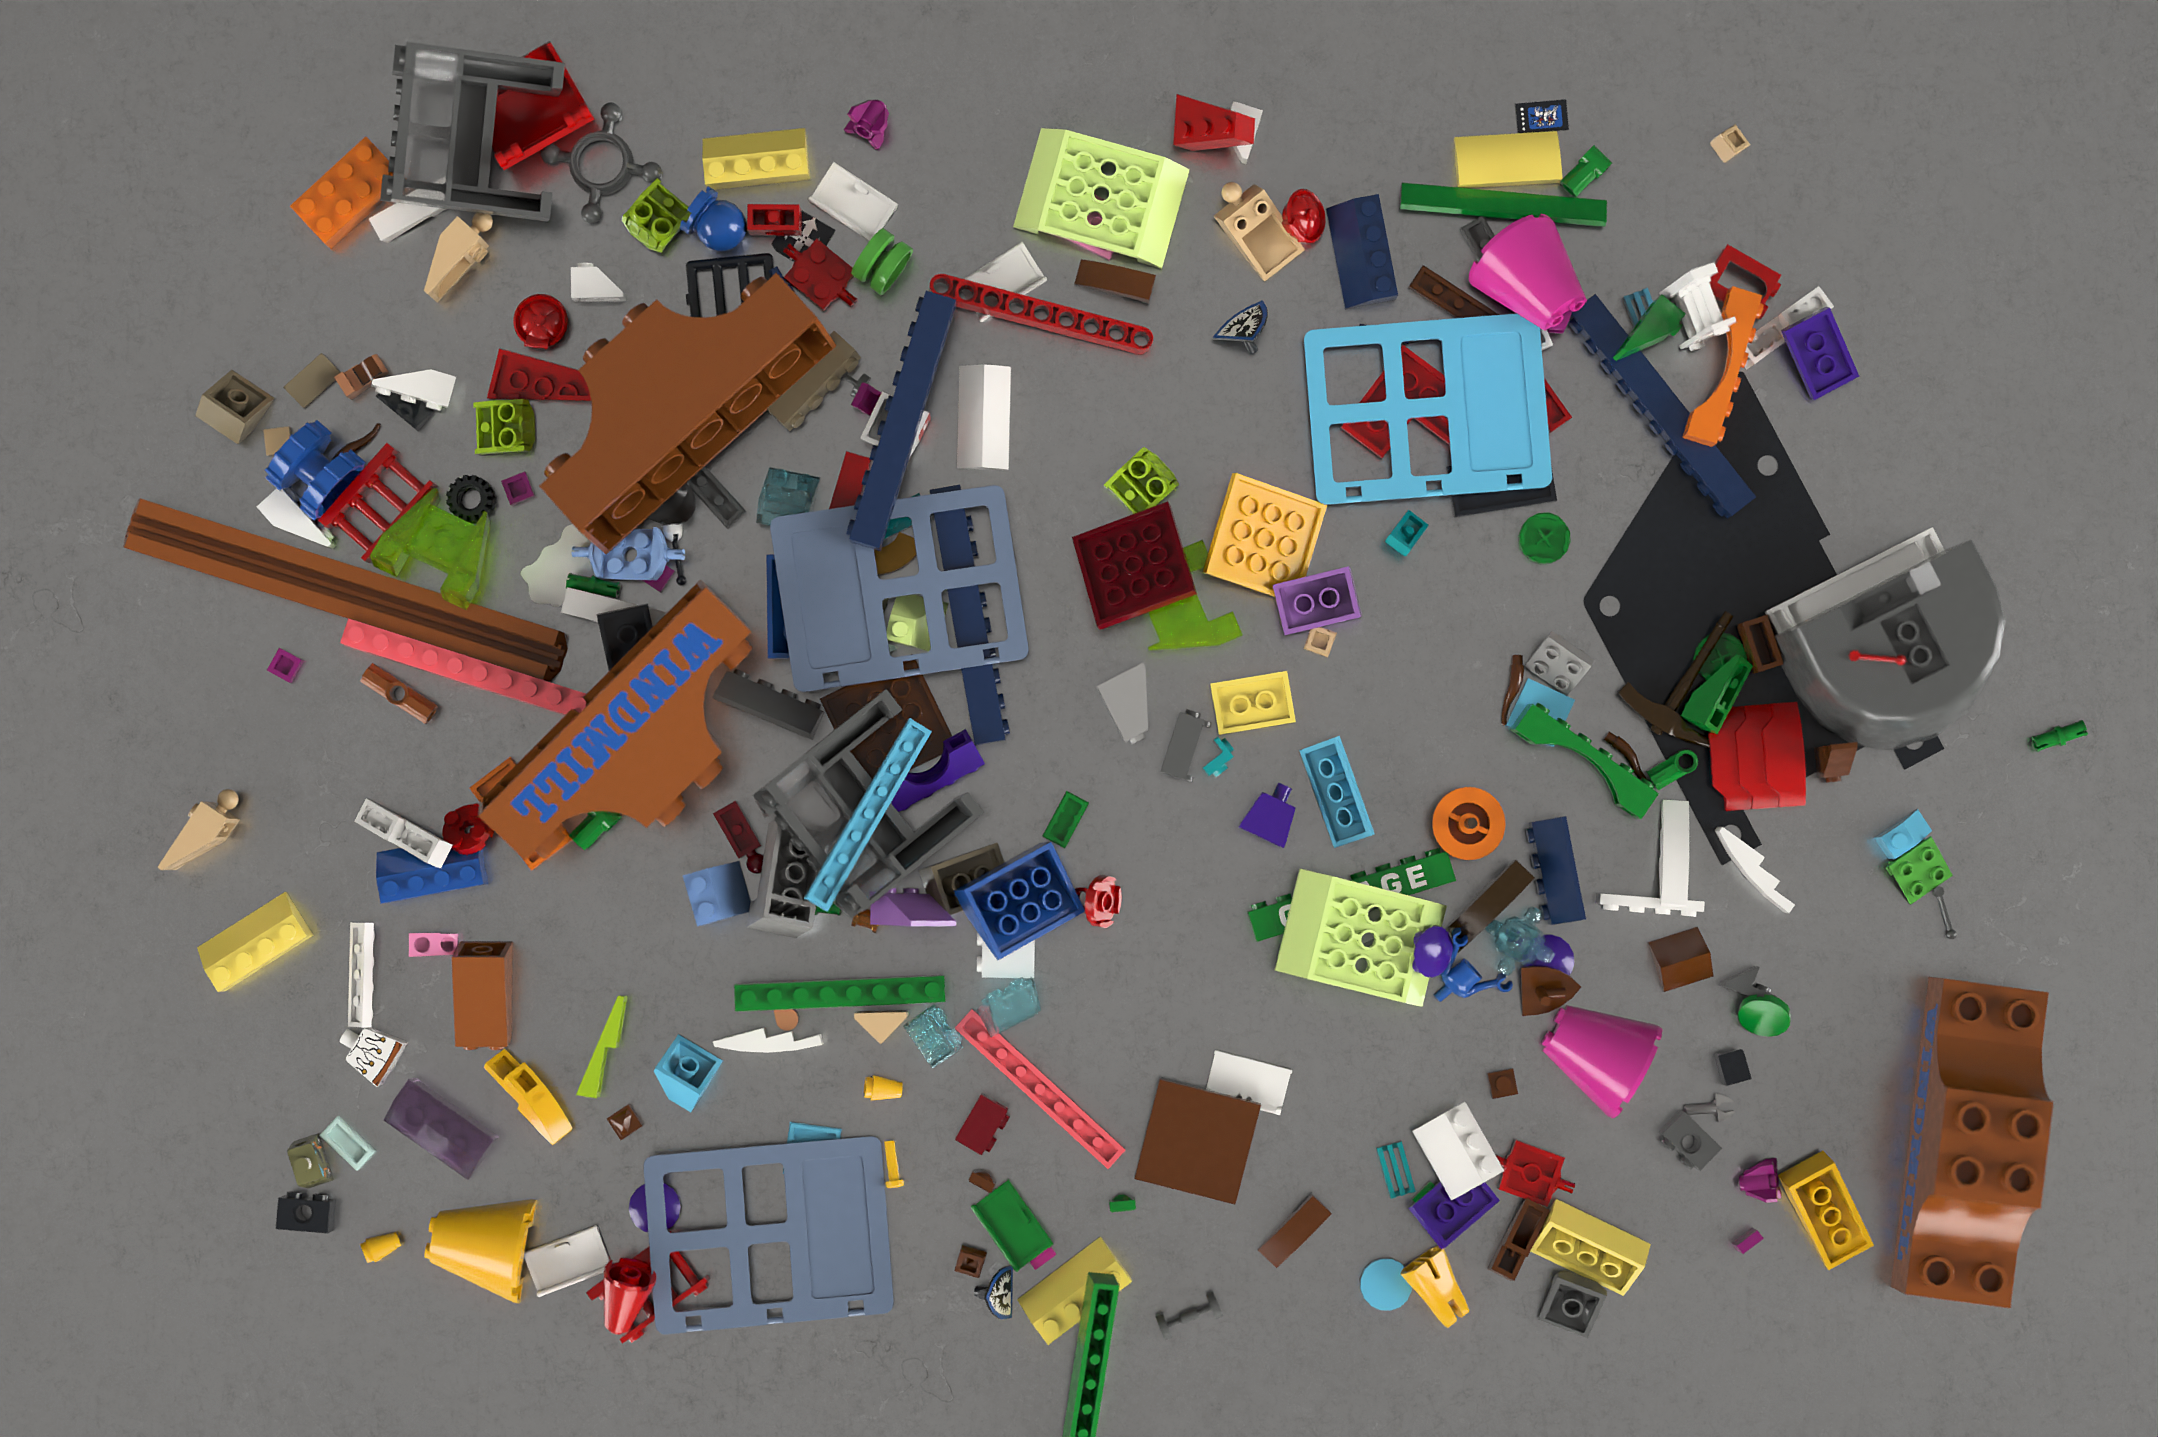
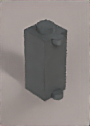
M1186 709L1185 713H1179L1161 768L1162 773L1193 782L1194 777L1187 774L1202 727L1210 728L1212 724L1201 719L1200 713Z

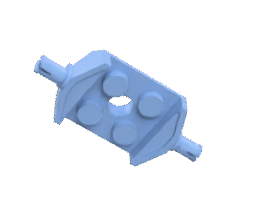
M653 527V529H634L608 554H605L592 542L588 547H572L574 551L572 552V557H588L595 576L599 579L657 581L670 559H685V556H683L685 555L684 549H670L667 547L665 537L658 527ZM633 548L636 549V558L633 561H627L625 558L627 551Z

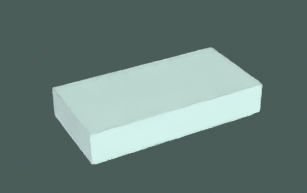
M337 1116L319 1135L356 1171L376 1152L340 1116Z

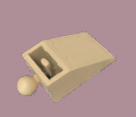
M1229 182L1223 186L1221 194L1223 199L1229 202V204L1216 213L1214 217L1262 280L1266 281L1305 249L1297 239L1286 232L1282 225V215L1264 189L1253 184L1242 193L1240 185L1235 182Z
M475 213L472 218L471 227L457 216L440 234L424 291L437 303L475 261L477 263L480 262L488 253L486 249L489 245L478 234L479 232H486L492 227L493 219L490 214Z
M231 789L221 791L217 797L218 805L214 802L201 801L200 804L196 803L188 814L190 819L158 865V868L161 870H177L225 842L240 820L227 811L237 806L239 801L237 793Z

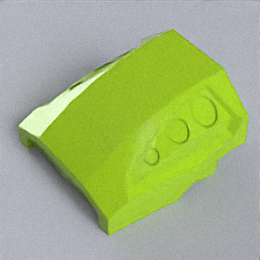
M658 178L640 194L623 215L622 222L629 233L647 248L662 252L672 238L681 230V221L685 220L687 222L691 212L687 210L689 207L660 184L661 181Z
M492 400L473 403V408H476L477 449H475V454L529 452L535 442V414L529 400Z
M1145 447L1141 448L1104 484L1106 488L1111 489L1133 514L1158 505L1179 485L1174 473L1156 454Z

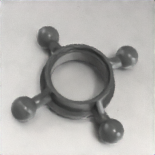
M612 102L604 104L601 108L600 114L604 120L602 131L592 132L580 138L571 152L560 150L553 143L540 151L542 160L548 164H554L558 160L569 162L570 173L574 181L581 189L590 193L588 203L581 210L582 218L588 223H596L602 216L601 208L598 206L600 196L610 195L621 190L628 183L632 174L641 175L644 180L651 183L657 178L660 179L662 175L661 167L655 162H648L644 165L634 164L633 155L627 143L621 137L612 133L614 123L621 116L620 107ZM603 140L615 144L621 150L623 165L620 173L613 180L597 184L586 180L581 175L578 161L582 150L588 144Z

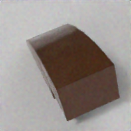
M1081 259L1074 285L1121 298L1127 297L1149 303L1156 275L1112 264Z
M1311 1194L1258 1248V1251L1276 1268L1279 1267L1332 1213Z
M1526 1198L1505 1233L1488 1270L1510 1281H1515L1550 1210Z

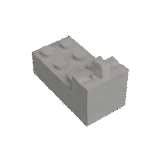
M775 820L768 825L757 899L750 902L747 928L797 938L813 929L816 905L804 897L820 870L815 871L807 861L808 855L803 849L799 851L791 842L792 835L787 829L782 830ZM801 822L813 838L826 829L825 827Z

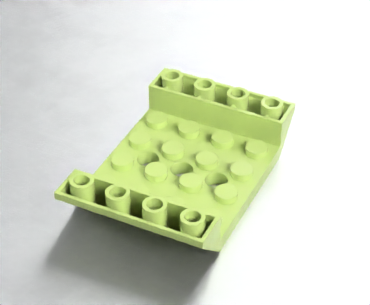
M1041 128L1013 228L1035 234L1041 231L1135 257L1139 263L1162 269L1190 169L1163 156L1073 131ZM1112 163L1116 167V172L1111 176H1106L1101 171L1102 165ZM1097 188H1106L1109 192V197L1103 201L1096 199L1094 192ZM1092 212L1099 213L1102 216L1101 223L1091 225L1087 221L1088 215Z
M1299 869L1275 971L1422 1007L1429 977H1425L1413 970L1412 964L1415 949L1413 939L1418 931L1424 932L1432 926L1442 927L1447 906ZM1372 907H1377L1380 911V916L1376 921L1372 922L1368 918V911ZM1367 932L1372 933L1374 941L1369 947H1365L1362 944V936ZM1359 958H1365L1368 964L1363 972H1358L1355 967V963Z

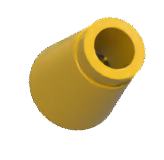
M876 1075L865 1078L864 1098H870V1101L901 1098L902 1082Z
M396 1232L366 1238V1242L360 1244L368 1263L372 1261L376 1263L402 1246Z

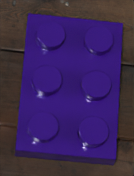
M1826 306L1781 330L1810 399L1816 400L1859 377L1830 307Z
M1440 1181L1410 1206L1409 1210L1442 1250L1500 1200L1486 1182L1451 1200Z

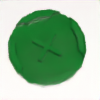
M1549 512L1537 513L1529 517L1521 526L1518 535L1519 546L1523 554L1530 561L1538 564H1551L1559 560L1568 551L1571 542L1568 526L1559 516Z
M1723 633L1712 650V654L1709 655L1699 671V674L1702 678L1708 680L1736 654L1742 656L1747 661V655L1741 641L1731 634ZM1709 635L1702 639L1696 647L1694 659L1698 655L1699 651L1701 650V647H1703Z
M1756 994L1742 1001L1739 1006L1738 1019L1741 1025L1749 1032L1759 1036L1771 1037L1786 1032L1791 1023L1789 1006L1780 998L1764 994V997H1757Z

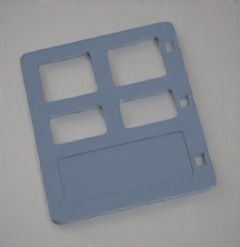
M992 485L896 500L891 519L908 517L912 521L919 573L914 576L887 580L878 578L874 549L850 542V535L846 534L850 520H855L858 510L854 509V506L779 516L771 521L770 531L794 686L798 691L809 692L1021 660L1027 656L1029 649L1004 490L1000 486ZM986 506L989 510L996 562L948 571L938 570L930 515L937 512ZM998 583L1001 588L1008 634L1007 640L951 648L948 642L941 596L942 591ZM921 594L924 600L931 649L926 653L892 657L889 653L882 601L886 598ZM998 648V657L984 658L983 650ZM918 660L919 668L904 670V661ZM838 671L839 680L824 682V673Z
M863 1136L651 1155L644 1161L651 1274H653V1271L656 1273V1283L653 1287L655 1326L661 1334L885 1314L893 1308L882 1145L877 1137ZM781 1163L784 1168L787 1220L782 1223L748 1225L745 1221L742 1168L750 1165ZM721 1169L724 1175L727 1225L724 1228L669 1232L666 1226L664 1174ZM788 1242L793 1298L790 1301L753 1303L751 1300L748 1247L752 1244ZM719 1247L728 1248L733 1295L732 1305L728 1307L675 1311L672 1306L669 1254L676 1251ZM863 1300L864 1309L848 1310V1301ZM782 1308L783 1316L767 1318V1309ZM701 1315L702 1324L686 1325L685 1317Z

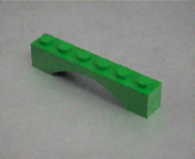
M1542 704L1526 705L1510 728L1511 731L1529 744L1558 745L1583 756L1596 767L1605 779L1611 791L1614 804L1635 819L1643 818L1659 795V793L1653 790L1654 784L1643 777L1640 780L1632 775L1633 769L1624 763H1620V765L1611 760L1612 754L1603 748H1599V750L1590 745L1591 739L1582 733H1578V735L1569 730L1570 724L1561 718H1557V720L1548 715L1550 710Z

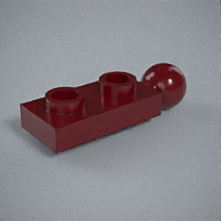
M734 801L716 811L713 815L738 859L746 855L748 858L746 861L748 870L754 874H759L762 870L764 856L756 853L755 849L762 845L737 801Z

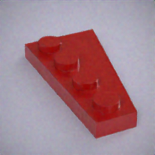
M500 348L487 399L591 401V395L587 383L578 369Z

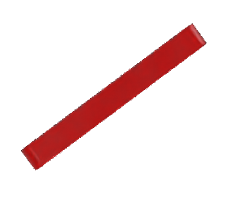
M937 274L930 281L929 292L956 299V307L1139 355L1148 352L1153 343L1152 332L1143 326L946 274ZM944 283L947 285L948 290L944 293H938L934 290V285ZM963 289H968L972 292L973 297L964 300L959 296V292ZM994 296L998 300V304L988 306L985 304L984 298ZM1017 302L1022 305L1023 310L1019 313H1014L1009 309V305ZM1038 309H1043L1047 312L1048 317L1043 320L1037 319L1034 312ZM1061 316H1069L1073 324L1063 326L1059 318ZM1088 322H1093L1097 325L1098 330L1094 333H1089L1085 330L1084 325ZM1118 329L1122 332L1123 337L1118 340L1113 339L1109 331ZM1142 335L1147 339L1148 344L1139 346L1135 343L1134 338Z

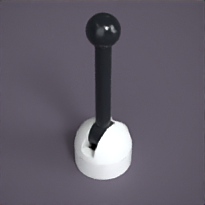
M682 524L661 526L665 539L672 542L673 549H678L677 541L682 537L683 533ZM675 559L678 574L676 582L682 586L687 580L683 576L681 561Z

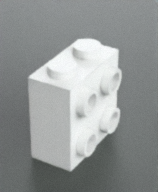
M977 932V946H982V956H977V972H982V978H1034L1035 940L997 960Z

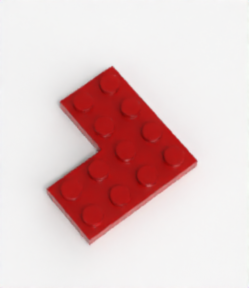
M1402 345L1401 355L1405 397L1407 399L1443 397L1446 394L1444 375L1406 346ZM1384 371L1359 403L1382 402L1386 400ZM1447 417L1414 418L1450 445ZM1412 418L1407 420V425L1412 420ZM1384 420L1344 423L1341 426L1342 430L1381 459L1390 449L1389 426Z

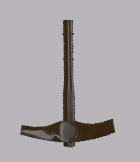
M1724 611L1690 668L1681 678L1665 705L1644 698L1629 682L1618 692L1633 710L1652 724L1650 729L1654 733L1662 735L1664 731L1679 739L1709 748L1708 736L1700 734L1689 727L1676 711L1707 658L1712 654L1711 652L1722 634L1727 630V626L1734 617L1730 613Z

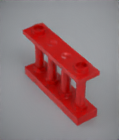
M386 443L318 520L326 528L339 527L366 551L361 559L368 563H371L372 560L376 562L384 554L385 550L383 548L424 502L428 503L433 499L436 494L435 489L438 487L431 480L424 485L397 461L398 458L396 456L400 452L389 443ZM385 468L387 470L391 469L417 492L408 505L380 481L379 475ZM368 488L375 489L401 512L391 524L363 501L362 494ZM351 507L353 509L356 507L383 531L374 543L346 520L345 514Z
M673 1228L669 1232L673 1233L677 1231ZM648 1246L632 1259L647 1264L649 1266L648 1270L651 1272L650 1248ZM679 1251L671 1252L669 1257L691 1287L677 1295L671 1286L673 1307L691 1293L695 1297L708 1288L705 1283L710 1280L708 1275L699 1280ZM604 1279L586 1292L591 1301L597 1297L600 1300H604ZM648 1298L642 1306L648 1318L637 1326L633 1323L629 1331L619 1339L622 1344L628 1339L633 1343L644 1334L642 1329L655 1320L654 1306Z

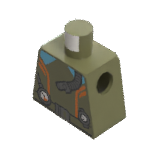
M319 1133L293 1141L287 1153L298 1186L309 1189L334 1180Z

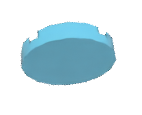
M1380 1258L1367 1265L1363 1270L1360 1280V1289L1364 1299L1372 1307L1379 1310L1391 1311L1401 1307L1408 1300L1412 1291V1287L1400 1274L1405 1266L1401 1262L1389 1258Z

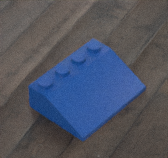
M1051 842L1039 843L954 890L965 915L997 960L1004 958L1085 912Z

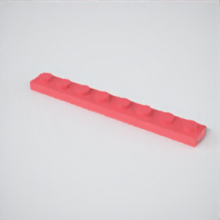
M973 1009L955 1027L965 1039L1107 1169L1124 1153L1126 1149Z

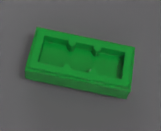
M1066 791L1042 837L1066 848L1089 802Z

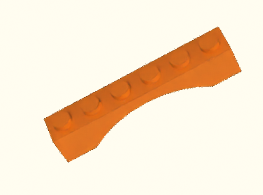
M1732 286L1727 291L1721 316L1723 320L1735 317L1736 322L1730 325V331L1726 332L1728 357L1725 371L1712 395L1689 414L1682 438L1710 447L1717 444V441H1722L1726 427L1722 426L1725 416H1730L1733 408V402H1730L1732 393L1737 392L1741 382V378L1737 376L1740 367L1744 368L1749 353H1746L1745 350L1747 344L1752 343L1756 333V328H1753L1755 318H1760L1764 304L1760 303L1762 295Z

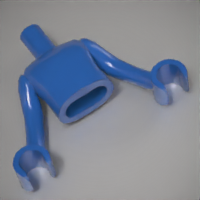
M1454 928L1451 933L1453 940L1451 961L1448 967L1441 973L1445 985L1434 994L1435 997L1441 1002L1452 992L1457 996L1466 998L1479 991L1498 987L1501 992L1510 991L1513 987L1512 981L1501 984L1506 979V974L1504 973L1498 974L1494 980L1477 983L1482 979V976L1465 958L1451 968L1459 948L1468 942L1467 935L1460 939L1456 938L1461 933V928Z

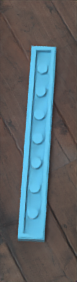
M911 718L906 721L804 897L806 900L825 911L829 910L932 731Z

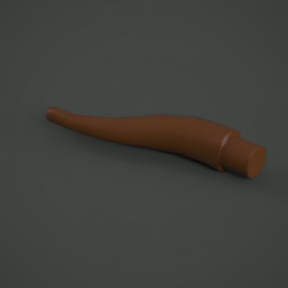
M377 423L373 430L363 438L346 444L335 454L333 459L339 456L341 452L345 453L350 450L356 452L364 447L377 434L381 424Z
M1523 655L1512 656L1510 684L1502 709L1501 724L1503 726L1506 725L1510 705L1523 682Z
M1609 731L1603 740L1625 756L1639 779L1642 777L1647 779L1641 770L1637 755L1632 747L1620 736H1616Z

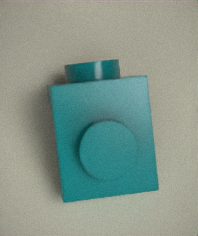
M1218 736L1213 741L1222 753L1202 768L1207 776H1210L1212 773L1216 777L1228 768L1225 763L1234 757L1231 754L1234 750L1226 738L1220 740Z

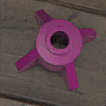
M877 99L867 100L852 106L847 114L851 120L844 128V131L846 133H857L861 137L869 139L868 141L873 148L879 149L883 143L884 132L887 127L889 116L887 106Z
M1777 1158L1765 1159L1749 1169H1744L1743 1175H1739L1741 1191H1745L1747 1196L1766 1203L1778 1202V1199L1782 1198L1777 1173Z

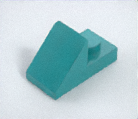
M1408 509L1385 542L1402 556L1406 557L1429 525Z

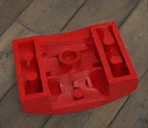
M1797 702L1731 707L1719 733L1709 732L1708 734L1712 786L1724 796L1725 811L1806 805L1805 752Z

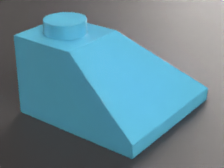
M678 1034L655 1067L654 1073L668 1099L687 1111L692 1112L723 1061Z

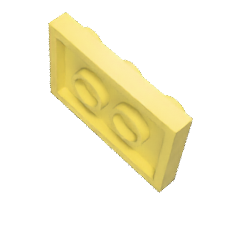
M1287 671L1210 684L1219 735L1296 722Z

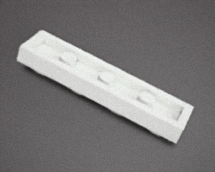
M1597 893L1596 904H1603L1604 910L1618 911L1620 905L1629 906L1630 912L1644 913L1645 908H1655L1656 914L1670 915L1671 910H1681L1680 915L1696 917V912H1704L1705 904L1704 901L1688 900L1686 908L1660 906V898Z
M350 922L348 1027H371L373 1018L372 993L374 990L372 982L374 966L373 941L375 939L374 923Z

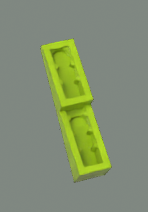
M617 996L576 1095L591 1098L600 1097L608 1047H619L628 996Z

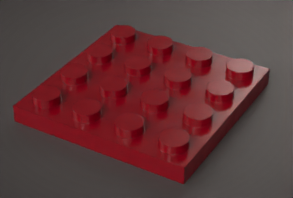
M1168 501L1072 537L1099 630L1197 594L1173 511Z

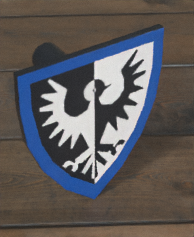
M1263 300L1248 306L1227 320L1212 337L1213 340L1243 341L1249 354L1256 353L1258 348L1254 341L1262 332L1268 318V310Z
M1009 1265L996 1272L988 1287L976 1286L974 1294L980 1300H985L990 1312L998 1319L1012 1318L1013 1268Z

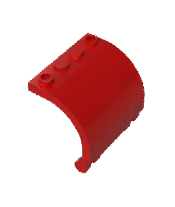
M551 41L522 56L524 58L563 63ZM564 67L563 88L559 97L502 89L497 90L492 148L495 152L494 156L503 170L508 169L594 120L591 111L566 67Z

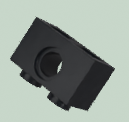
M288 1191L287 1195L278 1198L275 1229L330 1233L333 1231L336 1199H328V1194L316 1193L313 1194V1197H302V1192ZM303 1205L310 1207L312 1211L310 1218L302 1216L301 1207Z

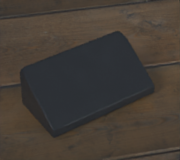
M391 392L390 396L379 393L376 395L379 400L417 431L435 412L433 409L427 408L423 401L416 400V404L401 400V395Z

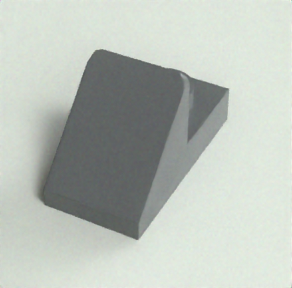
M1753 966L1726 978L1719 985L1747 997L1756 994L1757 997H1764V994L1775 996L1770 994L1771 988L1756 983V986L1753 987L1760 968L1758 966Z

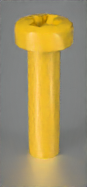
M894 1140L886 1141L884 1145L889 1181L885 1182L886 1188L901 1187L904 1185V1181L899 1180Z

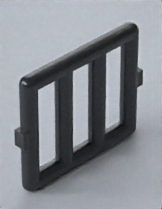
M770 253L688 261L686 263L688 284L686 304L690 305L691 317H701L697 270L712 269L716 315L718 316L727 313L722 268L738 267L741 297L743 290L749 284L748 265L763 264L764 278L768 281L771 278L769 270L774 268L773 256Z

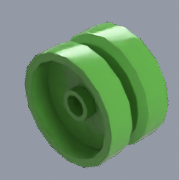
M884 228L880 229L868 242L851 271V275L861 282L871 278L870 288L881 296L897 280L913 253V248L903 241L893 246L894 235Z

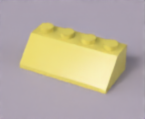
M805 128L703 139L702 160L706 187L709 186L717 190L810 180Z
M284 892L206 941L197 949L207 976L217 992H223L314 935L287 892Z
M1556 1199L1549 1208L1550 1211L1530 1252L1585 1278L1596 1281L1601 1286L1624 1296L1645 1268L1651 1244Z
M1101 1236L1017 1299L1033 1326L1048 1345L1081 1321L1088 1272L1114 1274L1120 1285L1119 1291L1132 1282L1130 1275Z

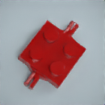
M817 238L802 253L791 244L787 245L783 252L794 260V264L784 276L785 281L790 283V285L823 312L838 298H841L850 307L854 305L853 302L855 303L857 298L846 290L849 281L854 277L851 275L853 267Z
M1514 1140L1512 1149L1506 1158L1496 1155L1504 1169L1497 1188L1501 1191L1524 1199L1528 1198L1548 1207L1551 1197L1557 1188L1570 1194L1573 1193V1189L1564 1185L1575 1188V1183L1561 1179V1169L1565 1157L1518 1140Z

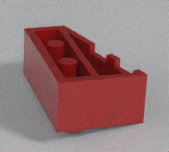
M1176 94L1173 145L1197 151L1254 144L1255 118Z

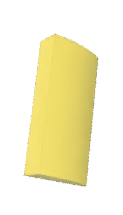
M1557 131L1454 137L1457 187L1459 188L1560 183L1563 179Z

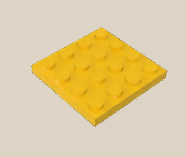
M1232 473L1202 573L1275 597L1274 584L1306 577L1327 505L1241 474Z

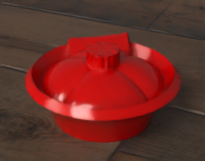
M1307 189L1296 190L1290 196L1288 203L1283 209L1282 225L1286 232L1290 233V236L1297 239L1298 242H1316L1322 236L1325 229L1326 216L1323 205L1312 191Z
M535 294L527 297L518 305L514 313L513 324L516 334L524 342L525 347L548 349L565 334L568 317L564 306L556 298L546 294Z

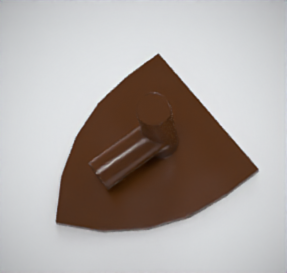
M1547 966L1521 967L1522 1016L1548 1013L1561 1007L1574 997L1581 986L1571 976L1558 969Z

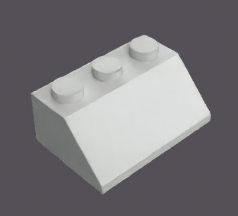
M1466 1102L1412 1131L1451 1200L1504 1172Z

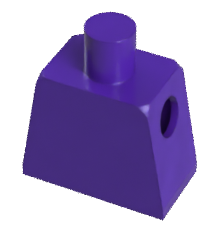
M1278 783L1272 796L1262 792L1238 827L1284 848L1296 808L1286 803L1292 789Z

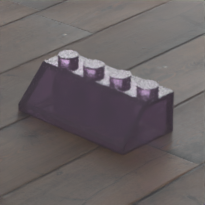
M415 1077L407 1080L393 1100L384 1118V1121L467 1180L471 1178L499 1138Z

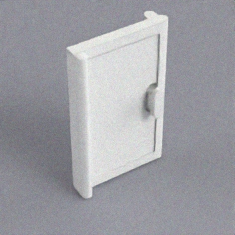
M833 162L813 195L808 198V201L869 241L880 229L884 228L898 206L896 202L835 162Z
M1020 242L964 278L965 280L1022 295L1029 293L1047 281V277L1042 274L1023 242ZM962 290L967 300L973 297L970 290ZM994 296L984 298V302L988 306L998 304V300ZM975 312L981 322L991 317L990 315Z
M1219 1050L1214 1051L1215 1055L1206 1090L1261 1103L1260 1110L1277 1115L1281 1114L1292 1069Z
M597 1225L524 1252V1258L537 1289L538 1297L604 1273L605 1265L610 1261Z

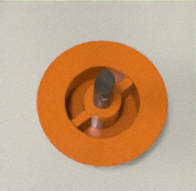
M1475 787L1455 789L1445 795L1436 806L1432 819L1433 833L1438 844L1449 855L1462 860L1480 859L1493 852L1504 836L1506 825L1505 815L1499 802L1490 793Z

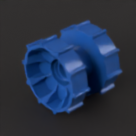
M318 420L312 423L307 422L302 428L291 435L274 454L275 456L265 469L267 472L266 479L279 491L283 488H291L300 479L308 486L303 496L299 499L301 502L299 508L314 521L327 511L364 469V464L366 463L352 450L345 453L341 452L332 461L325 457L323 453L332 441L330 439L332 432Z

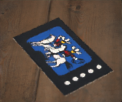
M1566 99L1515 104L1518 133L1569 130Z

